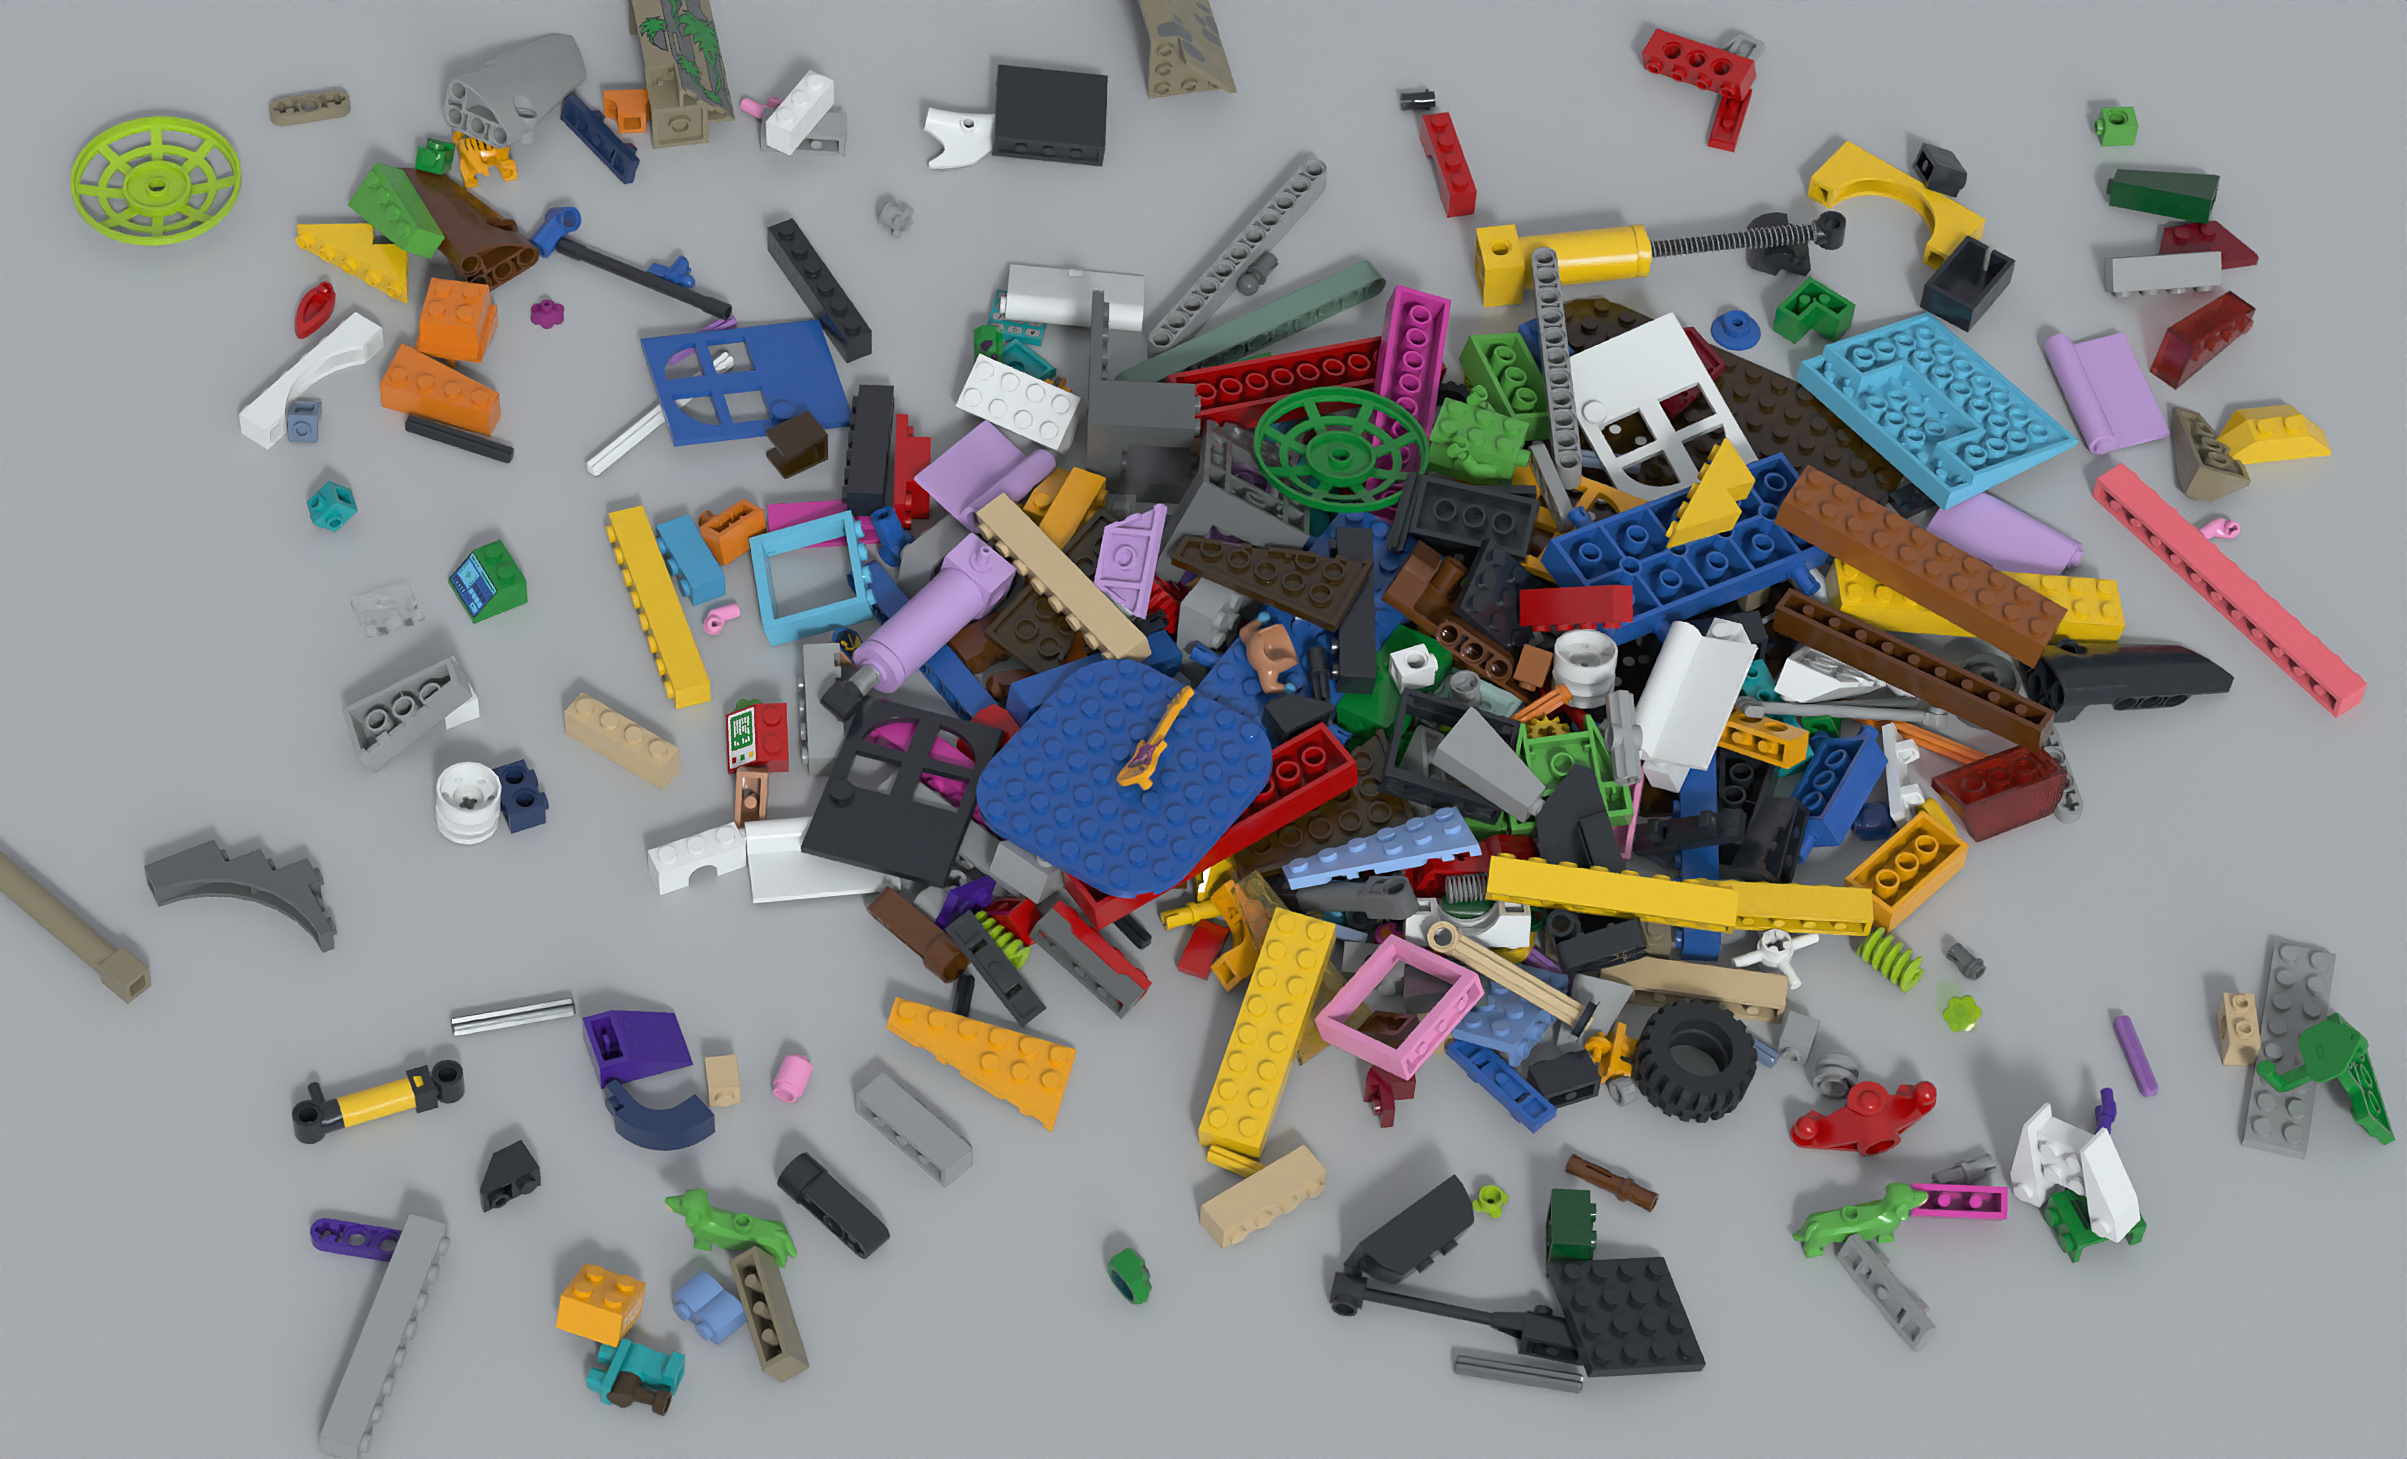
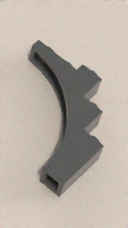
M211 840L144 866L147 885L158 907L180 900L201 897H232L253 901L276 909L296 921L312 936L323 953L335 949L333 938L337 934L335 924L331 917L326 918L323 914L325 908L321 900L320 886L324 885V880L319 868L313 869L308 858L276 870L273 860L271 858L266 860L261 849L229 860L225 849L219 850L216 842Z

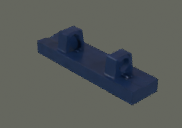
M577 95L567 96L560 119L623 184L633 183L635 172L640 163V159L635 155L637 148L632 143H623L603 123L605 116L599 110L591 111Z

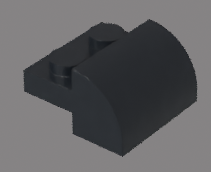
M1773 212L1763 214L1752 220L1747 226V230L1750 231L1751 228L1754 231L1756 228L1759 230L1764 228L1765 230L1766 227L1771 229L1772 226L1776 229L1777 226L1781 228L1783 225L1785 227L1787 225L1792 227L1793 224L1788 223L1786 213ZM1805 241L1804 244L1802 242H1799V244L1794 242V245L1789 243L1788 246L1784 243L1783 246L1778 244V247L1774 244L1773 247L1768 245L1767 248L1765 246H1762V248L1757 246V249L1752 247L1751 250L1749 248L1751 269L1774 276L1781 269L1802 276H1806L1811 270L1808 241Z

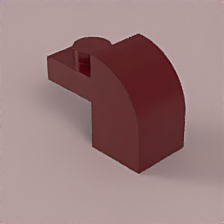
M1376 1065L1369 1069L1366 1076L1364 1102H1372L1373 1115L1379 1116L1381 1128L1393 1127L1396 1110L1394 1100L1414 1099L1415 1073L1407 1081Z

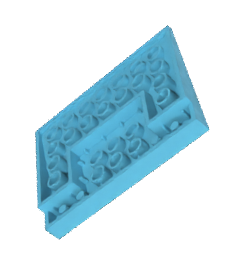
M1930 312L1825 345L1822 355L1801 361L1796 377L1800 384L1944 511L2076 446L2078 442L2075 436Z

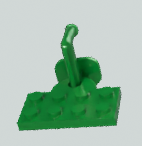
M2338 1012L2327 1016V1020L2307 1028L2301 1034L2299 1048L2304 1065L2279 1075L2275 1071L2273 1062L2263 1060L2258 1063L2256 1067L2257 1073L2280 1093L2295 1089L2312 1080L2317 1083H2324L2338 1077L2346 1095L2352 1100L2353 1107L2350 1108V1112L2356 1124H2362L2369 1136H2375L2383 1145L2395 1141L2368 1053L2369 1043Z

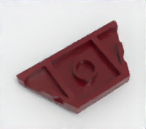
M2209 221L2208 224L2195 223L2164 228L2159 254L2221 251L2222 270L2257 265L2259 259L2258 254L2217 221Z

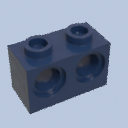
M524 759L492 769L499 777L502 786L500 810L511 834L546 823L545 810L549 809L547 797L544 792L539 793L536 773L533 769L528 770Z

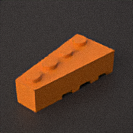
M403 343L380 382L381 403L384 408L489 437L501 417L498 392Z

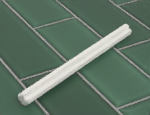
M727 352L721 353L712 360L717 374L725 373L734 365L733 357ZM700 370L693 377L703 376L702 371ZM693 398L674 400L679 408H682ZM660 403L586 462L587 471L593 476L599 475L661 425L665 418Z

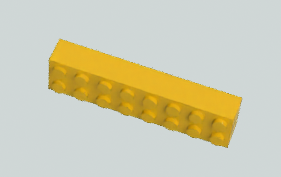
M1276 907L1198 1130L1200 1145L1211 1147L1213 1144H1216L1251 1160L1260 1162L1336 940V924Z

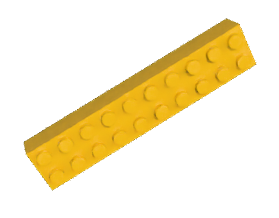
M1834 559L1825 579L1830 607L1882 631L1976 637L1843 561ZM2000 571L2068 609L2050 643H2058L2061 639L2068 638L2077 643L2117 644L2125 628V621L2116 580Z

